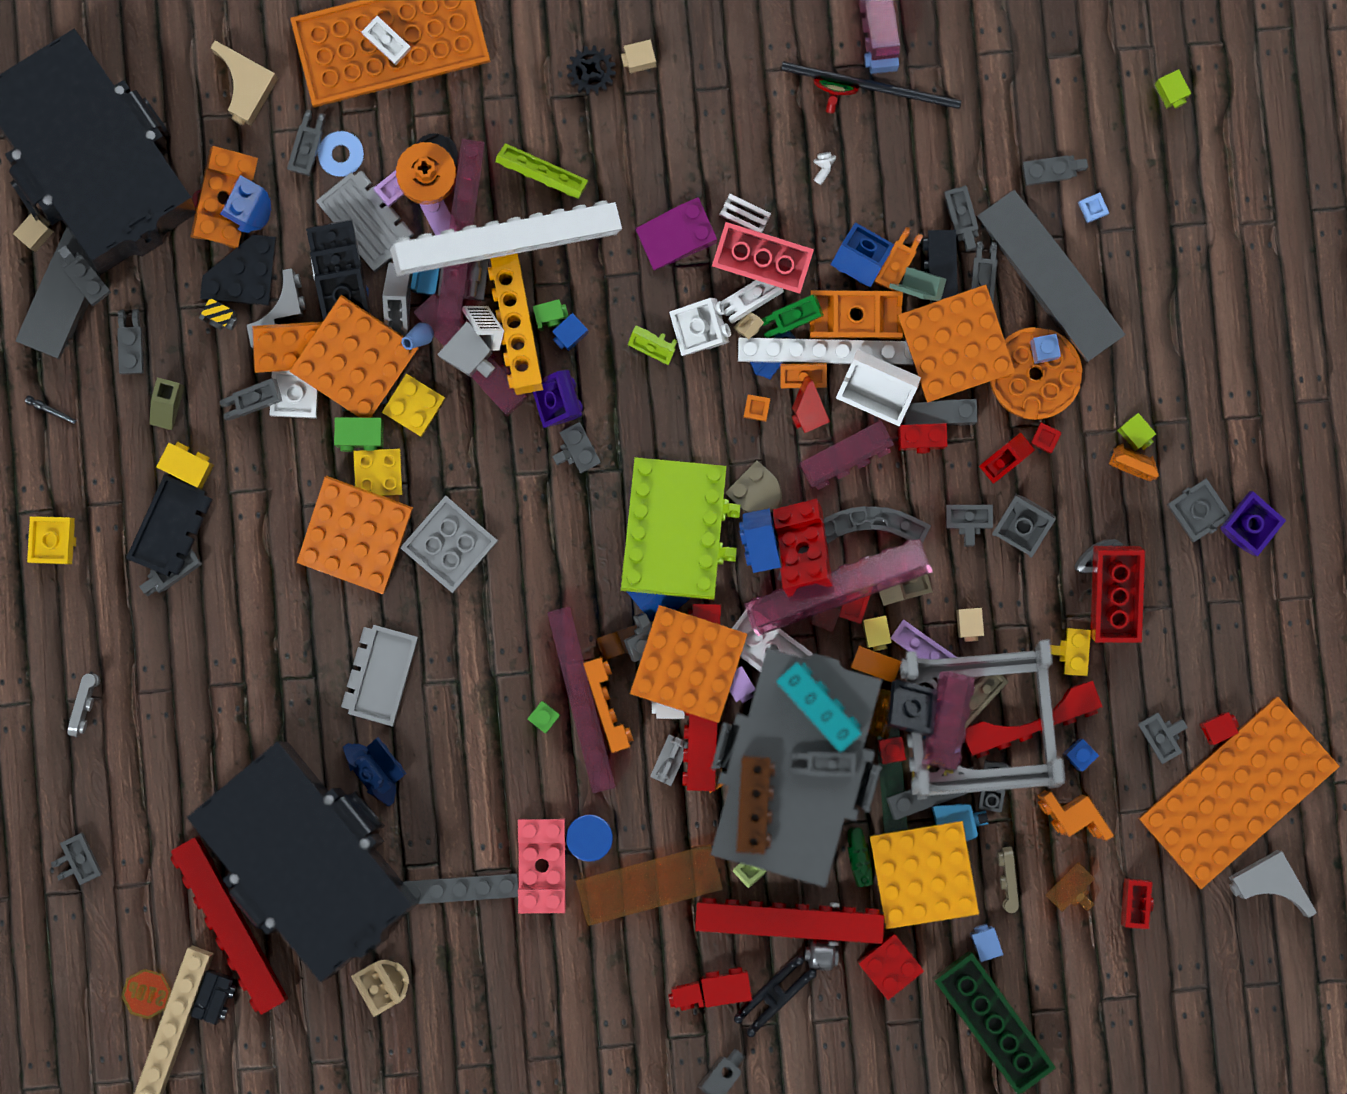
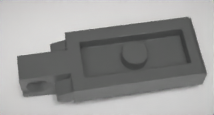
M1067 155L1023 162L1025 186L1070 180L1072 177H1077L1078 171L1087 170V159L1075 160L1074 156Z
M967 186L944 191L958 242H964L966 252L975 250L976 243L974 237L979 236V228Z
M66 246L58 250L65 260L61 264L64 268L63 270L92 306L111 293L83 256H80L78 252L72 255Z
M192 548L188 556L179 555V558L185 560L179 575L171 573L170 577L150 570L151 573L147 576L149 580L139 586L143 593L147 596L156 591L161 593L201 566L202 563Z

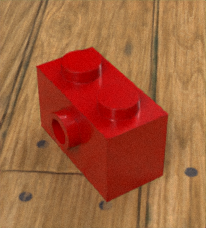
M947 423L900 425L898 427L899 451L916 450L917 454L930 453L932 449H945L948 447Z
M1124 878L1122 926L1149 929L1150 912L1153 911L1154 899L1151 898V881Z

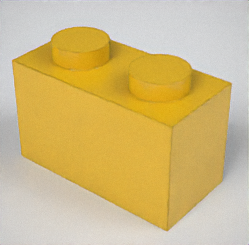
M176 442L175 445L168 443L156 467L202 489L214 466L208 462L210 458L197 452L196 456L189 453V447L179 442Z

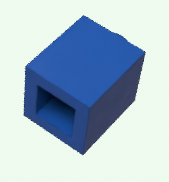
M572 313L552 331L555 336L552 340L561 350L565 347L570 351L589 331Z
M1080 738L1062 754L1080 772H1083L1099 756L1084 739Z

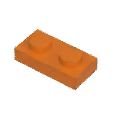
M826 363L780 364L781 388H800L804 378L807 376L813 380L816 388H827Z

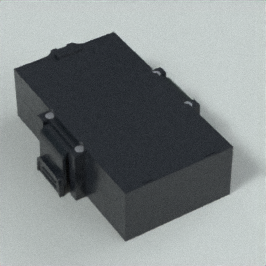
M75 28L0 74V131L13 148L5 154L12 166L9 169V173L13 178L10 184L36 221L40 220L38 215L41 214L36 206L38 203L51 225L56 224L60 220L64 222L99 275H102L130 256L139 255L143 257L163 244V238L166 233L195 215L196 209L191 196L163 157V155L168 153L163 137L165 136L167 140L171 138L167 128L147 99L142 98L137 90L131 91L124 80L113 85Z
M277 741L186 818L231 872L223 881L229 888L234 887L229 894L256 928L263 929L267 935L279 931L321 983L331 978L353 958H363L371 954L389 938L390 928L420 902L376 850L385 841L378 833L371 834L370 832L376 831L379 828L382 829L385 825L380 822L371 808L357 794L358 792L355 790L352 794H345L341 788H331L328 791L289 742Z

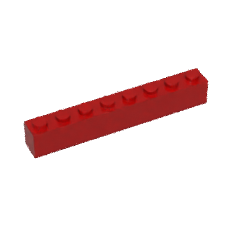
M693 604V609H688V615L720 625L721 605ZM685 712V716H689V725H684V739H688V748L683 750V762H688V770L683 772L682 786H687V791H715L716 769H711L716 752L717 722Z
M194 837L171 850L170 852L173 856L170 858L176 869L180 868L184 875L182 877L184 885L187 889L191 888L193 891L195 905L199 910L202 909L206 915L204 918L205 923L210 930L213 929L217 935L215 940L221 950L225 949L229 957L227 962L233 971H237L240 977L238 982L243 991H248L251 997L249 1002L255 1012L259 1011L260 1015L289 999L239 907L229 894V889L200 837Z
M702 897V901L697 902L695 931L883 944L884 914L879 913L880 909L866 908L865 912H856L855 907H842V911L833 910V907L829 905H819V909H810L809 904H795V907H786V903L772 902V906H765L763 901L749 900V904H739L740 900L726 899L725 903L716 902V898Z

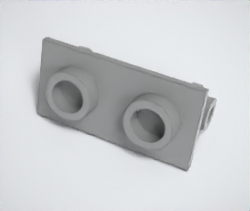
M669 734L650 777L671 786L683 761V750L688 748V743Z

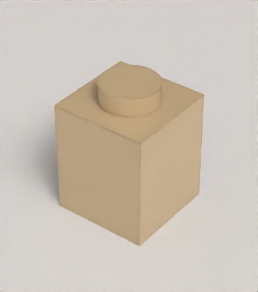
M651 39L624 46L625 53L621 54L623 66L628 67L629 73L656 67Z
M30 214L13 234L28 248L36 252L54 231L49 228L50 222L42 215H39L40 220L36 221L32 214Z
M982 608L956 610L958 638L964 637L965 642L978 641V636H984Z

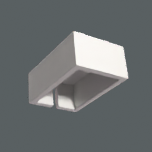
M857 350L836 399L900 426L918 388L921 377L861 350Z

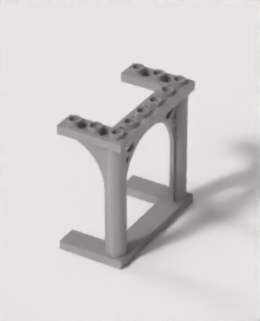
M1050 640L1039 641L1034 651L944 659H921L917 657L916 651L906 653L905 659H902L900 665L901 679L906 678V682L917 685L929 683L934 689L938 690V697L946 688L962 679L1036 672L1046 765L987 770L967 769L947 759L937 747L933 735L927 736L922 741V736L924 735L911 732V734H907V745L913 751V757H909L910 771L915 772V777L911 781L912 795L917 794V800L927 799L928 796L1039 786H1048V789H1053L1065 783L1062 759H1057L1048 679V668L1052 664ZM932 678H938L937 681L944 679V684L938 686L937 682ZM931 746L933 753L924 760V756L927 753V749L925 750L924 748ZM933 758H939L942 761L941 768L935 773H930L927 770L929 761ZM946 767L953 769V774L947 772V776H942Z

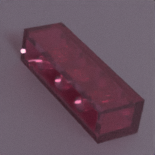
M859 0L860 13L864 12L865 18H862L863 32L868 34V38H865L866 52L871 53V60L899 58L900 42L893 0Z
M880 420L800 462L798 466L810 488L816 487L817 490H820L830 484L828 480L836 476L839 480L849 475V469L855 466L860 469L870 464V458L876 455L881 458L891 453L890 448L893 447L894 443Z
M950 671L939 673L936 689L938 690L934 735L927 736L922 764L945 770H957V766L961 762V745L966 737V720H968L971 711L969 707L970 699L975 691L974 677Z

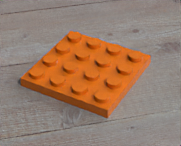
M986 284L898 314L917 375L921 377L920 384L927 403L1015 373Z
M340 295L290 369V372L359 418H371L419 347L411 350L405 349L402 345L403 335Z
M326 476L297 563L384 594L413 507Z
M659 605L630 694L719 723L747 633Z

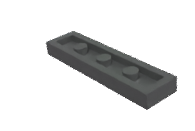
M911 788L886 797L893 820H897L967 793L928 796L927 799L917 800V794L912 795Z

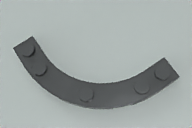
M855 507L839 511L824 518L827 544L847 533L861 530H878L892 533L921 547L931 525L911 515L885 507ZM809 546L801 547L798 553H806ZM780 571L777 580L782 582Z

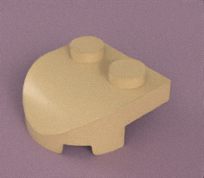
M389 960L377 961L351 976L373 1017L400 1003L406 996L409 984L406 970L399 963Z

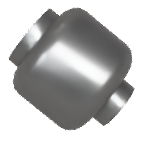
M815 939L811 942L810 947H805L804 960L809 961L811 969L830 971L833 969V966H837L839 947L830 946L828 940Z

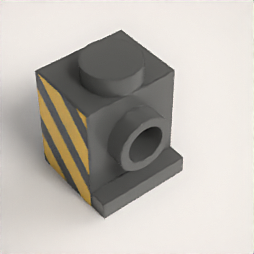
M209 298L199 319L205 323L211 320L209 324L219 330H222L224 327L232 331L238 322V318H236L238 314L234 310Z

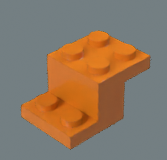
M1045 790L1037 795L1040 799L1037 802L1039 807L1045 814H1050L1053 819L1050 823L1057 833L1070 837L1086 826L1094 838L1107 841L1114 836L1088 796L1079 795L1061 807L1052 792Z

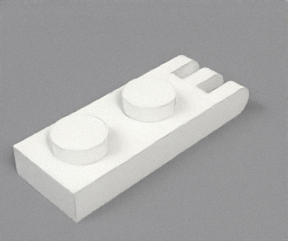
M755 280L721 302L725 309V315H731L728 319L731 323H734L777 297L784 290L783 288Z

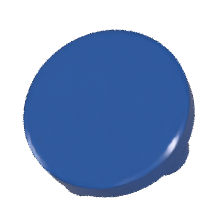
M583 815L575 819L569 826L566 842L570 852L576 858L591 862L601 859L609 852L613 842V834L609 824L603 818L596 815Z

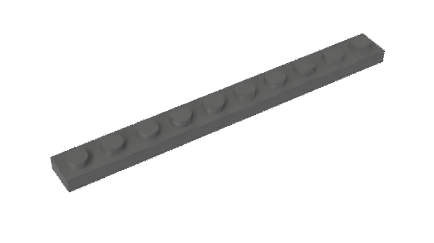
M518 873L402 881L420 902L419 904L518 897L519 890Z

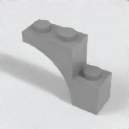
M292 268L282 270L283 288L274 308L262 319L247 325L251 348H253L252 326L275 325L277 322L304 317L303 310H306V303L304 297H300L298 288L302 287L299 274H295Z

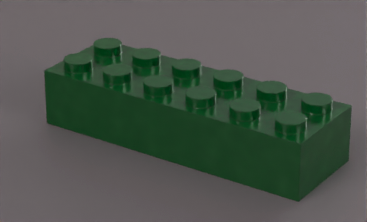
M970 950L932 977L1016 1094L1024 1093L1056 1069Z

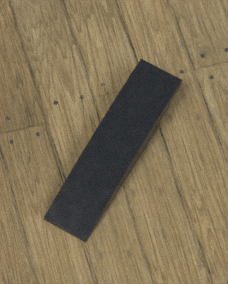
M353 220L306 228L323 320L340 295L371 314ZM387 395L380 405L388 403ZM342 406V411H343V412L349 411V410H347L346 408H344V407Z

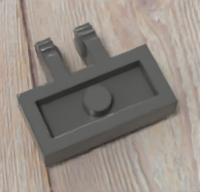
M80 833L60 843L65 856L51 862L52 867H58L64 862L69 861L72 869L59 873L57 876L59 881L75 874L79 885H82L103 875L84 833Z

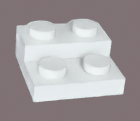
M708 298L669 312L682 356L729 343L728 337L731 336V331L728 324L723 322L722 315L725 314L722 302H718L717 298Z

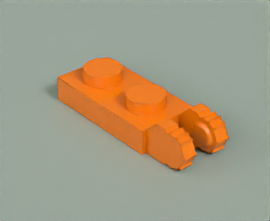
M908 227L905 228L900 239L895 242L891 253L874 281L889 291H895L889 288L890 283H900L906 272V267H909L917 252L915 250L923 235L918 234L913 241L912 247H907L903 242L910 234V228Z

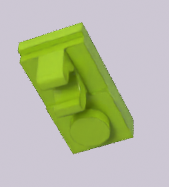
M636 325L628 345L669 365L675 352L677 340L674 339L672 343L664 341L665 334H661L658 338L650 331Z

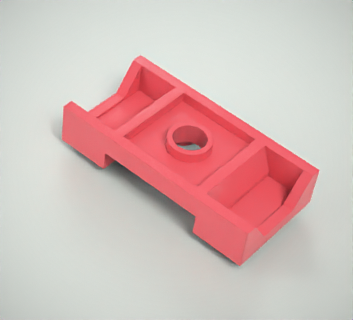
M565 818L518 819V913H565ZM539 859L547 860L549 863L548 870L545 872L538 871L535 866L536 861Z

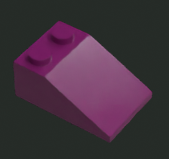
M699 197L681 204L636 228V232L654 271L717 244V238Z

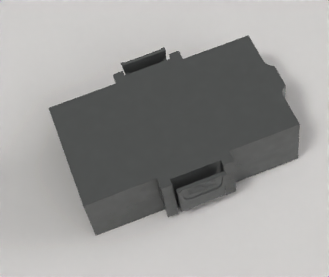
M767 648L750 713L746 715L738 712L734 722L735 725L723 723L711 769H720V767L728 769V771H721L718 783L729 786L711 855L826 887L844 818L856 821L859 810L854 804L861 806L866 812H870L879 772L882 766H876V764L871 763L875 753L874 750L864 747L882 682L881 679L843 669L839 660L813 653L810 657L802 658ZM796 662L800 665L805 663L813 672L810 677L816 683L820 680L829 689L827 693L832 701L837 698L846 708L842 712L848 719L853 716L862 726L858 729L862 734L842 751L856 753L855 777L807 776V774L788 773V768L793 766L808 768V759L793 760L789 758V753H808V751L839 752L776 682ZM742 755L771 757L770 763H775L774 777H769V786L774 787L773 801H768V810L772 811V824L767 825L766 834L771 835L770 849H765V854L736 853Z

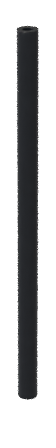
M783 62L781 71L946 107L960 109L961 100L788 62Z

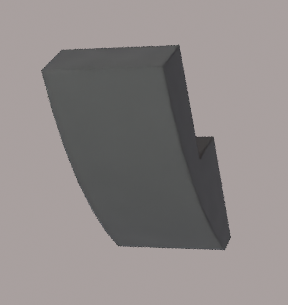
M984 760L983 770L1008 768V763ZM1005 789L980 791L978 809L1002 813Z

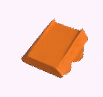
M1124 443L1113 449L1109 465L1147 481L1156 480L1159 476L1154 456L1147 457L1124 447Z

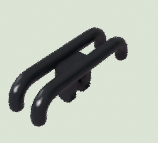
M796 956L789 961L734 1016L735 1023L740 1024L763 999L770 1006L748 1028L747 1035L749 1037H754L762 1026L810 980L817 976V972L814 969H810L786 991L781 988L779 984L799 965L803 964L804 959L802 956Z

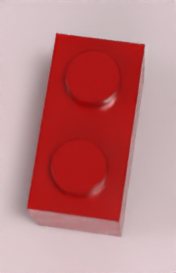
M742 967L728 969L729 973L719 974V971L706 972V976L701 977L705 1007L751 1001L752 997L747 970H742Z

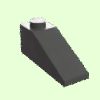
M977 399L910 403L905 413V425L947 423V426L975 425L977 423Z

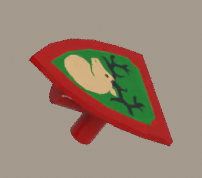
M814 78V84L818 88L830 93L826 108L828 113H835L839 95H853L859 90V87Z

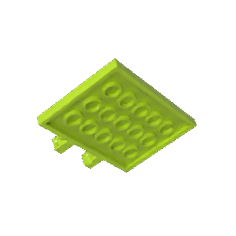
M635 457L621 591L714 600L717 565L723 564L724 561L735 562L737 548L723 547V543L720 542L721 521H725V517L739 518L741 505L729 503V500L724 499L726 466Z

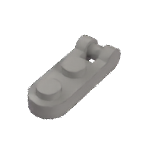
M85 674L81 679L68 726V735L79 737L80 733L84 734L88 722L85 718L87 711L90 712L93 706L94 698H91L93 689L100 684V677L96 674Z

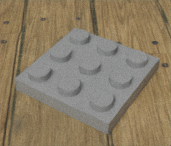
M445 496L400 548L450 592L454 593L496 545L498 540Z

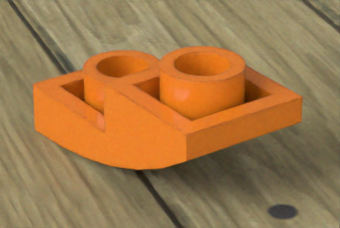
M858 646L851 668L892 682L897 676L902 661Z

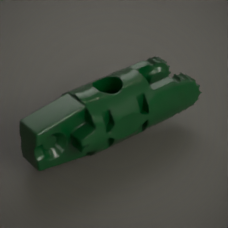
M851 827L847 832L849 845L847 849L851 870L857 887L869 886L873 883L868 844L865 842L863 830L859 827Z

